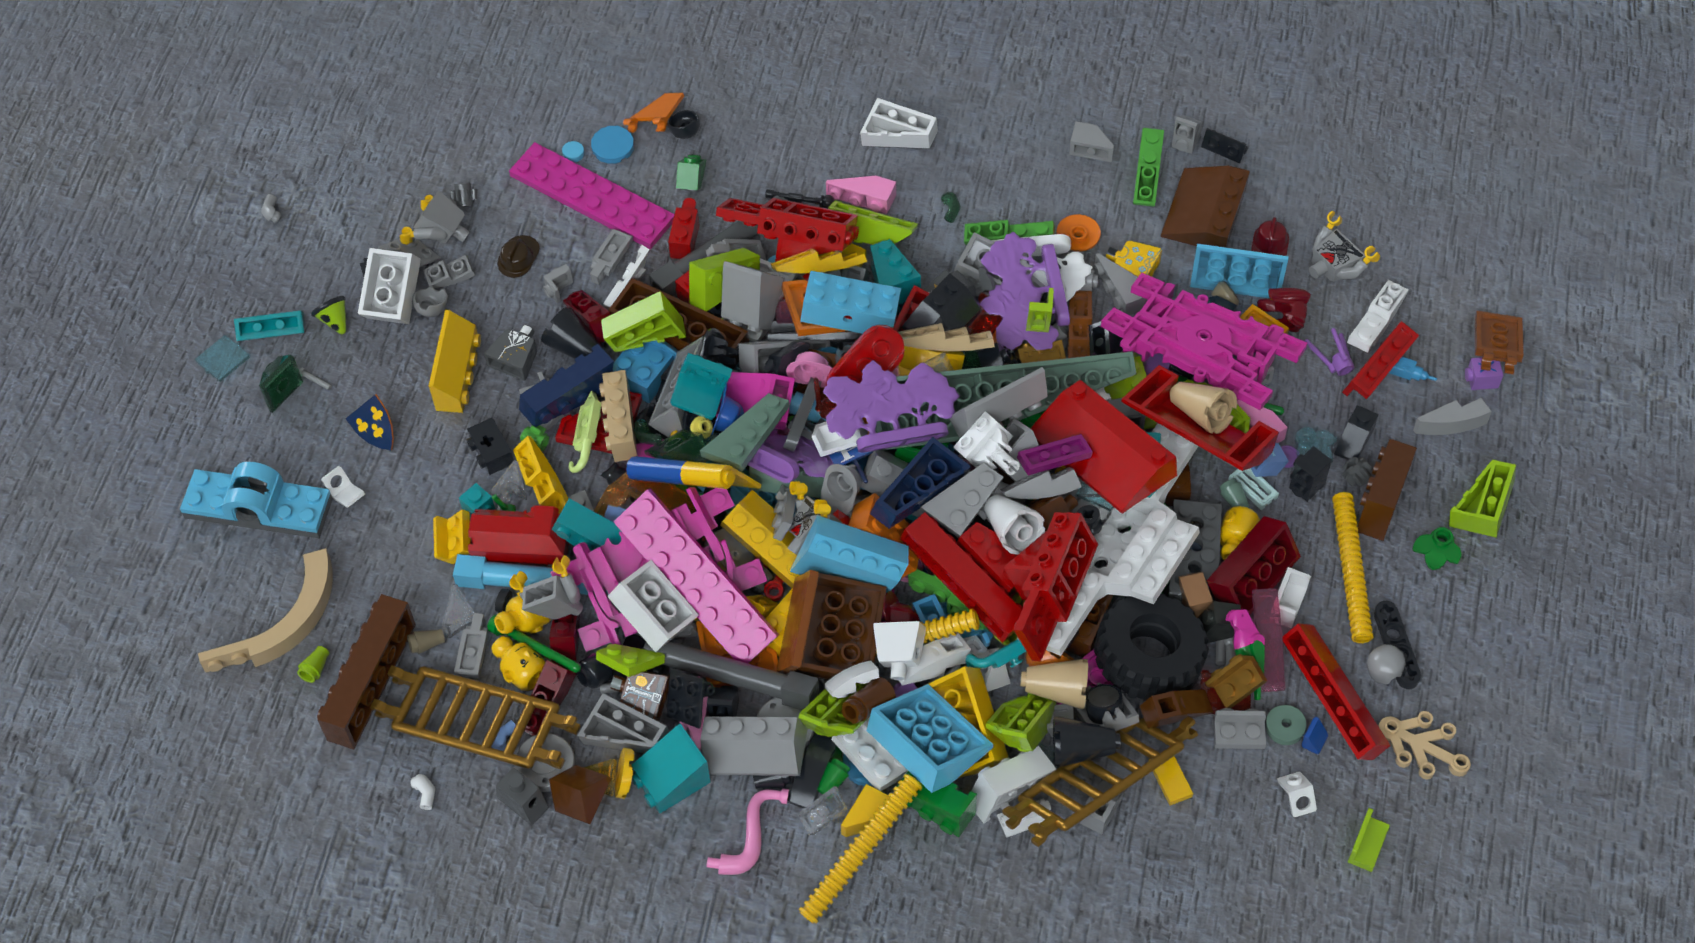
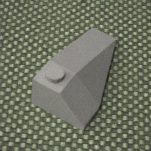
M974 232L954 271L958 270L966 278L971 277L976 283L979 282L978 269L985 268L981 263V259L986 252L990 251L991 246L995 242ZM988 271L987 274L994 278L995 285H1001L1002 278ZM1032 275L1031 280L1035 287H1045L1044 284Z

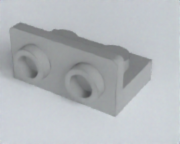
M1231 708L1217 710L1213 720L1215 748L1265 749L1266 711H1259L1258 709L1234 711Z

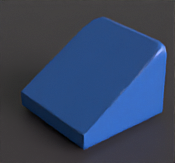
M1318 717L1313 718L1302 742L1303 748L1315 754L1320 753L1328 738V733Z

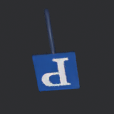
M857 446L829 454L833 464L849 465L854 463L865 484L868 483V479L858 460L873 453V451L861 453L858 452Z

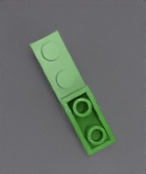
M1142 129L1133 200L1135 205L1155 207L1164 130Z
M1008 220L965 224L964 243L965 245L968 244L974 232L989 240L1004 239L1006 234L1015 232L1020 238L1054 235L1055 225L1054 221L1010 225Z
M918 569L908 575V584L914 591L918 593L924 592L929 595L935 594L939 602H947V613L954 616L957 612L962 614L964 610L969 612V609L936 575L932 576ZM979 620V623H980L979 630L988 629V628Z

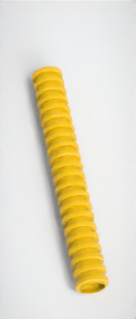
M1340 492L1332 497L1333 508L1335 509L1334 515L1340 548L1339 552L1341 554L1340 559L1342 561V573L1344 574L1343 580L1351 627L1350 632L1352 634L1351 639L1356 643H1366L1374 637L1368 606L1367 588L1365 586L1364 567L1362 566L1361 547L1359 546L1360 540L1354 498L1351 493Z
M972 608L969 609V612L966 610L962 611V614L959 612L955 613L954 616L949 614L947 618L941 616L939 620L937 618H933L932 621L926 620L923 624L926 627L924 643H927L928 640L931 642L935 641V638L940 640L942 636L948 638L950 634L956 636L957 632L963 634L965 630L967 632H971L972 629L978 630L980 623L977 612Z
M909 774L903 775L904 780H899V786H895L893 788L894 792L888 794L889 799L883 801L884 805H880L878 807L879 811L874 812V818H870V823L864 825L865 829L859 831L860 836L854 838L855 842L853 844H849V850H844L845 855L839 857L840 861L834 863V869L830 868V874L824 876L825 880L823 882H819V888H815V893L809 895L810 899L804 901L805 906L798 909L799 913L811 923H818V917H822V912L828 910V904H833L832 899L838 897L837 893L843 891V885H847V880L853 878L852 874L858 872L857 867L863 865L862 861L864 859H868V853L872 854V848L878 846L877 842L879 840H883L882 835H887V829L893 827V821H898L897 816L903 814L902 810L908 808V802L912 803V797H916L918 795L917 791L923 789L922 784Z

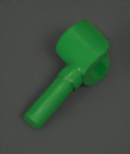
M496 494L492 496V499L499 505L502 511H516L515 505H506Z

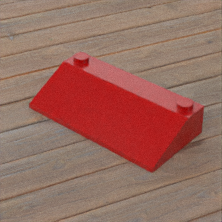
M1158 365L1121 400L1127 406L1241 471L1262 464L1273 453L1279 434L1277 430L1261 421H1258L1247 433L1240 431L1230 424L1221 433L1212 434L1207 432L1171 402L1170 390L1177 384L1179 376L1161 365Z
M1082 380L1077 381L1062 391L1030 428L1034 432L1039 445L1082 434L1093 451L1091 458L1064 466L1074 469L1077 477L1122 514L1177 476L1176 456Z

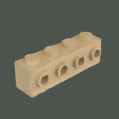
M626 371L602 373L603 383H600L599 387L601 397H605V401H601L603 415L607 414V418L603 419L605 433L609 432V436L605 437L607 451L612 450L615 462L629 460L631 457L637 456L630 388Z

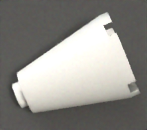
M998 494L991 496L986 501L984 511L1002 546L1011 554H1020L1021 551L1045 533V527H1043L1044 518L1036 510Z

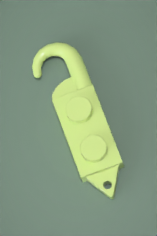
M593 391L590 392L585 404L580 406L573 446L581 454L575 466L572 461L569 462V470L572 473H578L586 466L592 443L597 437L596 431L601 417L602 405L598 401L597 394Z

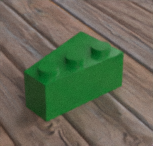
M954 783L931 793L922 784L923 789L917 791L918 795L916 797H912V803L908 802V808L911 807L916 810L924 820L929 822L932 820L938 824L945 833L960 837L976 814L977 794L972 791L968 795L957 790L958 785Z

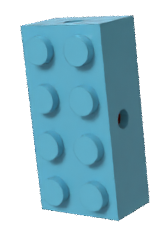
M810 271L800 322L861 334L876 325H887L894 328L901 288Z

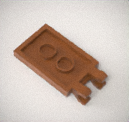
M1476 311L1475 355L1482 356V370L1490 371L1491 361L1493 360L1505 362L1504 373L1514 375V367L1517 362L1522 363L1524 355L1523 321L1521 317Z

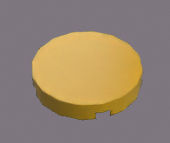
M623 747L620 754L615 780L616 798L625 799L630 790L633 770L629 762L634 760V751L630 748Z

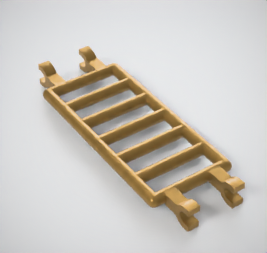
M391 665L387 674L393 677L392 682L399 685H409L410 687L400 707L388 705L377 699H374L370 707L376 711L375 716L393 719L391 728L395 731L527 769L532 768L535 761L562 769L565 760L560 758L561 752L542 749V746L552 726L564 729L575 735L578 734L581 727L580 724L576 723L577 717L558 714L560 706L557 703L425 666L420 667L417 674ZM425 678L438 680L416 725L403 723ZM447 683L459 686L438 731L425 729ZM469 689L481 692L460 737L456 738L447 735ZM490 696L503 698L482 744L470 742L469 740ZM513 701L524 704L525 707L504 751L491 748ZM539 708L548 711L526 758L515 755L514 751L534 709Z
M1187 716L1181 721L1178 728L1168 734L1157 727L1148 729L1144 717H1139V723L1115 732L1120 734L1121 742L1150 758V761L1140 766L1117 751L1114 755L1106 756L1132 772L1124 779L1119 778L1091 760L1059 767L1018 796L1019 803L1014 807L1008 806L1002 810L1003 814L1010 818L1005 822L1006 826L1013 830L1020 824L1022 818L1031 812H1035L1045 820L1040 824H1031L1028 826V830L1035 835L1031 838V842L1037 847L1041 846L1046 841L1048 835L1058 828L1062 831L1069 830L1184 749V740L1193 739L1198 736L1197 731L1191 728L1196 724L1195 720ZM1137 727L1170 747L1159 753L1127 733ZM1081 765L1113 786L1103 793L1072 774L1071 771ZM1063 779L1094 800L1083 806L1051 785ZM1044 792L1075 813L1064 820L1032 798Z

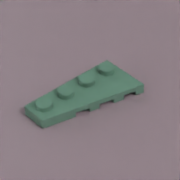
M768 393L700 450L701 457L720 464L730 465L737 470L743 471L789 409V400Z

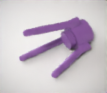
M1332 328L1331 332L1339 353L1332 357V363L1308 339H1305L1304 342L1308 343L1309 348L1328 366L1331 373L1337 372L1339 376H1343L1354 370L1355 367L1350 358L1344 335L1340 333L1338 336L1335 328Z

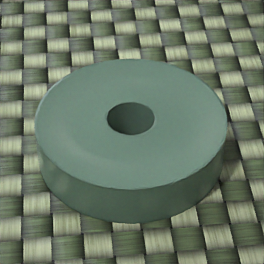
M1279 705L1269 712L1265 722V729L1268 736L1274 742L1281 745H1292L1299 742L1304 736L1306 719L1303 713L1296 707ZM1282 723H1288L1290 727H1284Z

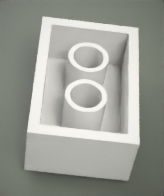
M369 248L358 314L367 319L409 324L413 306L412 299L416 289L421 259L412 253Z
M652 560L619 583L607 596L655 652L685 630L699 616Z

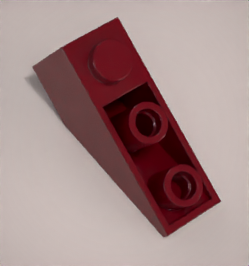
M583 290L571 293L569 297L563 300L564 304L577 313L601 344L605 341L601 320L610 316V312Z
M570 614L559 619H552L549 636L550 648L573 661H576L578 653L579 633L577 629H579L580 614L577 616Z
M546 660L531 696L557 703L560 706L571 688L576 673L552 660ZM535 708L524 732L532 736L537 735L548 711Z

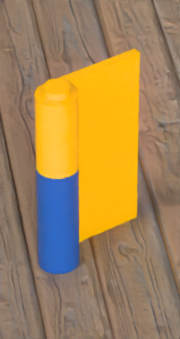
M633 456L629 459L626 468L627 475L632 480L728 489L731 486L761 489L762 485L732 466L724 464Z

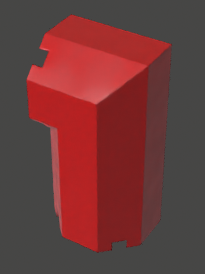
M535 505L531 507L528 513L527 510L517 512L475 509V513L471 514L468 537L471 538L472 544H468L469 555L486 557L487 561L552 565L556 557L561 563L563 556H567L569 542L560 538L552 531L560 515L559 509L554 506Z

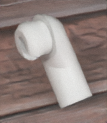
M418 774L411 779L410 784L412 788L422 793L419 807L424 810H431L436 791L435 786L427 776Z

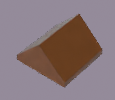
M575 765L550 778L549 783L555 811L591 824L611 777Z

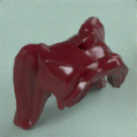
M1270 288L1268 290L1270 299H1259L1257 301V307L1263 311L1282 313L1283 318L1277 320L1287 326L1289 332L1297 333L1300 329L1304 328L1307 316V303L1311 294L1304 289Z

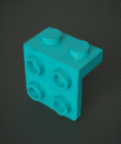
M688 353L670 400L671 405L710 420L714 419L725 382H728L733 369L721 363L704 359L700 355Z

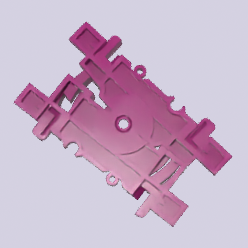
M1142 272L1131 286V293L1148 300L1140 312L1132 317L1113 307L1101 320L1100 327L1123 338L1120 342L1123 352H1136L1142 355V362H1145L1150 356L1153 357L1157 353L1163 354L1162 363H1171L1193 374L1194 381L1198 383L1204 382L1206 378L1208 383L1214 387L1227 388L1235 393L1237 401L1241 400L1258 410L1264 407L1273 394V390L1262 385V382L1275 359V355L1297 363L1308 344L1283 333L1284 329L1275 324L1269 327L1255 321L1253 316H1250L1248 320L1240 319L1241 311L1234 312L1215 303H1208V297L1203 294L1199 295L1196 299L1193 294L1182 290L1177 298L1172 300L1175 290L1174 284L1167 283L1164 286L1165 282Z
M695 487L686 489L697 511L691 514L685 503L673 509L671 513L695 540L705 536L709 545L703 547V549L711 558L710 550H712L716 564L726 557L727 571L724 573L740 591L766 582L767 579L759 558L736 567L726 540L719 541L712 531L718 527L713 516L735 506L727 489L715 488L701 496ZM619 532L621 542L617 545L612 544L610 539L607 538L603 546L593 551H590L585 542L573 547V552L577 559L570 562L567 572L572 574L576 586L581 583L584 584L599 619L597 622L577 629L586 652L608 643L622 645L616 628L619 626L622 627L625 637L638 633L625 616L617 610L606 593L607 590L608 594H610L620 582L648 562L623 532ZM554 571L550 572L552 577L555 575L561 577V574H557Z

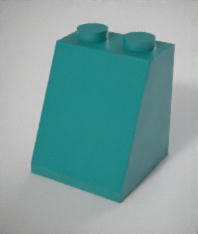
M681 724L673 728L632 764V781L637 789L642 787L646 793L644 798L650 808L655 807L659 814L711 783L707 760Z

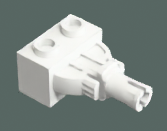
M986 411L954 446L976 468L985 463L990 468L996 469L997 467L992 463L994 461L1008 475H1013L1016 472L1010 466H1013L1017 471L1020 467L1019 462L1004 451L1005 448L1009 452L1012 451L1008 442L1013 435Z

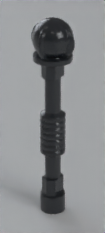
M769 189L766 190L765 197L770 199L779 196L797 203H815L821 208L826 209L835 201L831 195L812 198L805 197L803 194H785Z

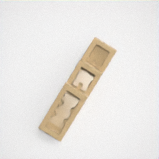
M942 323L898 332L903 338L904 346L924 350L971 351L995 347L991 331L971 335L968 334L966 327L944 331Z

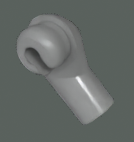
M268 194L261 208V213L266 220L276 223L281 217V213L275 211L274 208L277 198L274 195Z

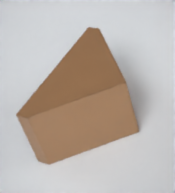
M1203 572L1178 576L1182 604L1185 607L1191 608L1195 613V617L1198 618L1213 602Z

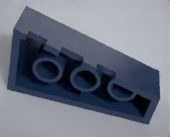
M599 344L591 348L593 352L584 357L581 354L575 358L576 363L566 370L561 367L555 371L556 373L549 381L543 379L520 394L519 410L533 426L537 427L541 424H546L552 419L565 415L571 410L584 405L591 391L596 393L597 397H601L599 384L603 383L602 373L613 372L614 361Z
M932 437L879 497L870 515L890 529L964 477L971 466Z

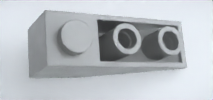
M1099 253L1095 255L1093 270L1102 279L1105 291L1111 294L1115 308L1128 315L1139 312L1148 300L1131 293V286L1138 277Z

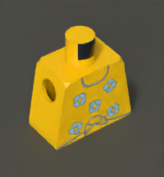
M1127 241L1121 251L1110 247L1105 257L1137 277L1141 272L1152 277L1160 264L1162 249Z

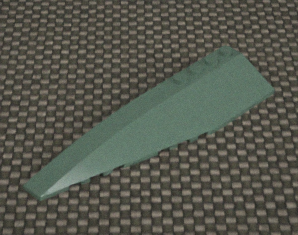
M1133 352L937 372L947 378L949 387L955 388L960 396L954 402L956 413L1043 367L1048 397L1041 400L1042 405L1032 411H1029L1028 408L1022 410L1023 416L1017 418L1018 421L1047 410L1062 391L1079 380H1082L1091 389L1096 391L1137 374ZM908 375L896 376L897 382L905 384ZM924 402L921 405V415H924L923 411L927 412L929 407L928 402ZM933 405L932 411L937 410L936 405ZM912 408V411L917 414V409ZM910 413L899 415L898 423L900 429L918 426L917 417ZM933 413L926 420L927 424L936 422L946 423L949 434L937 439L940 443L958 442L960 440L949 418H940ZM1007 418L1001 422L1004 426H1007L1010 420ZM877 421L876 433L894 430L892 423ZM927 442L915 443L882 450L924 446Z

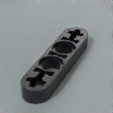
M1381 601L1376 606L1374 619L1383 644L1396 646L1400 651H1404L1407 654L1408 658L1405 659V667L1408 666V675L1414 676L1412 681L1408 677H1404L1406 673L1404 667L1401 677H1396V680L1402 688L1413 689L1418 685L1421 678L1419 666L1396 605L1390 601ZM1382 609H1385V611H1386L1387 613H1390V615H1389V623H1387V620H1388V619H1387L1386 614H1385V613H1381V612H1382ZM1394 629L1399 632L1400 637L1397 639L1390 638L1387 635V631Z

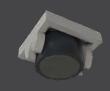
M1097 683L1095 687H1087L1084 694L1086 695L1085 708H1075V713L1082 722L1114 728L1115 731L1139 723L1138 713L1121 690L1111 684Z

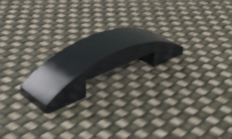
M814 734L803 757L800 776H796L788 803L809 811L812 810L819 794L817 788L827 763L831 762L837 745L831 740L832 737Z

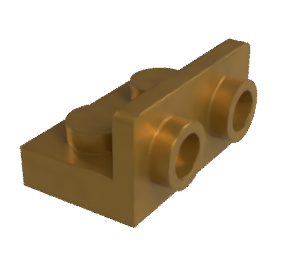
M1062 340L1052 342L1053 347L1051 349L1036 350L1030 343L1021 344L1020 349L1015 351V356H1018L1022 363L1066 359Z
M1242 654L1234 656L1229 660L1230 664L1211 673V678L1205 682L1207 687H1214L1225 708L1234 707L1267 682L1253 656Z

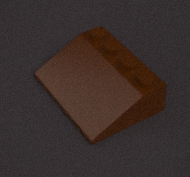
M1229 165L1184 168L1161 237L1193 246L1203 244L1227 248L1247 188L1250 171Z
M819 573L802 665L794 670V672L816 678L831 679L841 671L859 663L870 660L874 663L876 654L874 623H881L887 587Z

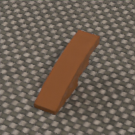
M1076 291L1075 295L1069 300L1068 358L1090 356L1089 325L1092 324V291Z

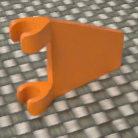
M684 93L663 94L632 117L624 119L623 124L628 125L627 130L630 133H634L637 130L638 121H652L653 124H657L656 132H664L668 119L684 98Z

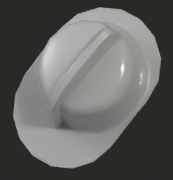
M832 464L827 468L821 490V500H826L828 505H830L831 514L837 509L846 515L851 512L856 495L862 486V479L856 470V465Z

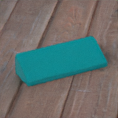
M303 311L234 319L236 341L305 333Z

